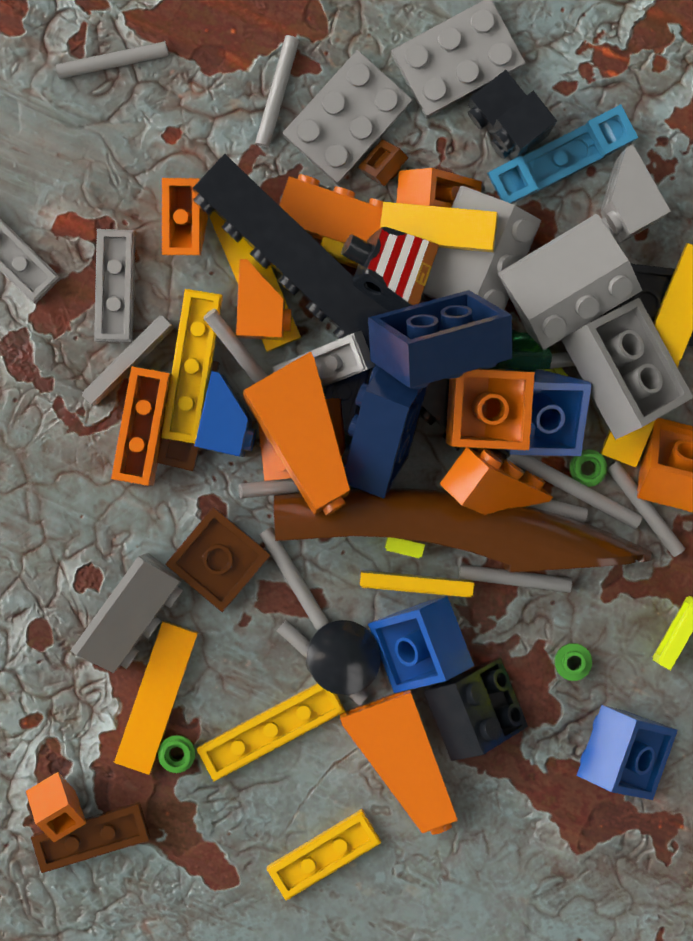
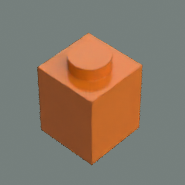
M59 772L26 790L35 824L53 842L58 841L86 824L76 791Z

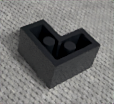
M504 70L472 95L468 103L470 108L468 111L469 117L480 130L484 127L494 138L491 141L493 148L503 159L508 157L510 160H513L521 155L524 156L549 136L557 122L534 90L526 95L507 70Z

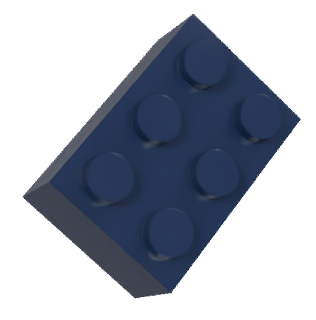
M470 290L368 317L370 360L410 389L425 388L431 382L445 378H459L465 372L478 368H492L499 362L512 359V315Z
M374 366L369 383H363L358 392L355 405L360 406L359 415H354L348 430V436L353 437L352 443L346 446L341 458L345 467L348 485L383 499L385 498L408 459L428 386L421 389H410L379 366Z

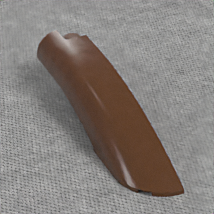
M390 488L383 499L360 489H350L348 495L343 498L346 504L327 516L323 511L314 515L301 493L274 495L275 541L362 536L390 537L429 542L472 552L502 562L503 568L510 573L616 566L635 563V560H638V562L652 560L651 551L589 524L529 506L507 508L483 515L462 506L447 491Z

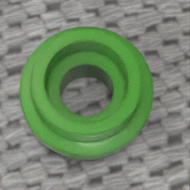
M582 450L581 456H573L570 461V475L574 480L587 487L595 486L606 476V460L595 450ZM585 461H590L594 465V471L590 475H585L581 470V466Z
M569 643L557 651L554 665L559 675L564 679L578 681L589 674L592 668V657L584 646L577 643ZM571 656H578L580 658V665L576 669H570L567 666V661Z
M172 735L166 738L158 750L160 764L164 769L172 773H181L189 769L196 756L193 743L182 735ZM174 747L181 748L184 752V757L179 760L174 759L171 756V749Z

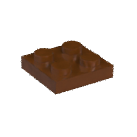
M213 507L165 565L223 612L271 554L217 508Z

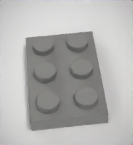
M483 0L391 50L392 57L426 119L479 91L504 70H507L510 74L525 65L521 53L492 0Z
M356 50L283 131L282 135L334 183L339 185L411 105L413 99L363 54Z

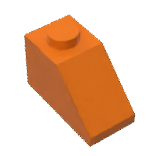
M435 168L399 171L396 203L451 208L460 186L481 192L482 181Z
M162 178V255H201L208 215L193 201L197 194L192 191V188L201 178Z
M240 259L236 336L246 339L283 340L284 331L291 332L292 309H285L284 299L248 259Z

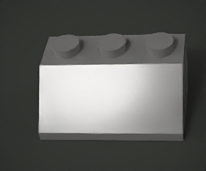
M460 186L451 208L498 213L494 253L438 248L422 294L432 299H438L470 290L505 310L510 297L498 272L527 256L541 220L516 205L471 188Z
M597 214L498 272L526 332L543 350L642 291L628 258Z
M640 298L590 322L561 339L582 379L592 384L590 394L615 440L642 428L693 398Z
M149 553L138 556L70 651L112 673L117 671L120 666L127 669L140 652L135 648L140 638L145 636L149 639L161 623V620L156 617L164 605L171 608L182 594L183 590L178 586L183 579Z

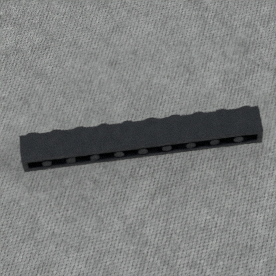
M224 154L192 188V191L197 194L193 201L209 216L215 211L225 221L221 228L237 243L243 238L254 248L249 254L263 268L267 269L270 265L282 275L277 281L293 296L299 291L309 301L305 307L319 321L323 322L327 318L337 327L333 334L338 339L362 331L370 352L368 317L389 311L357 289L352 282L353 276L241 168ZM447 378L431 382L428 385L420 417L429 425L436 421L445 431L449 394V379ZM446 432L442 435V437H443L445 440H446ZM453 447V448L456 449L457 451H459L461 447Z

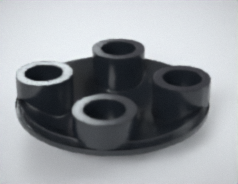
M347 620L334 621L324 625L312 637L308 646L306 667L314 680L323 689L337 695L350 696L367 688L376 678L381 662L380 649L374 636L362 625Z

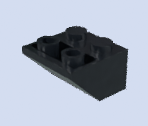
M501 658L466 670L424 691L451 761L484 755L528 727Z

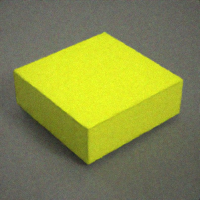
M387 537L384 547L386 551L420 559L423 555L425 544L414 540Z

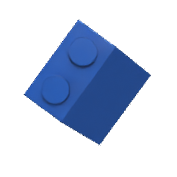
M505 369L535 372L529 450L505 449V451L509 455L581 456L592 384L588 381L544 370Z
M211 371L194 446L245 457L246 450L253 451L257 429L251 428L253 421L227 379L219 372Z
M448 596L417 604L368 623L371 634L378 643L381 660L394 693L445 682L474 666Z
M601 705L599 714L593 722V730L588 745L582 753L580 767L576 776L612 793L653 800L678 730L621 709Z

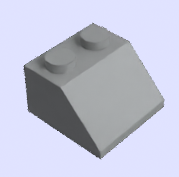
M633 144L628 146L613 164L600 211L603 217L602 221L618 245L656 224L671 212Z

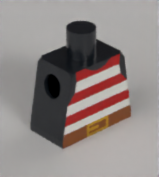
M381 227L367 241L351 234L342 248L341 255L358 263L352 280L353 285L390 312L419 304L439 245L389 227Z

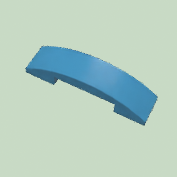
M620 104L589 120L585 125L523 157L521 155L489 171L487 174L500 200L513 204L605 158L638 139V136Z

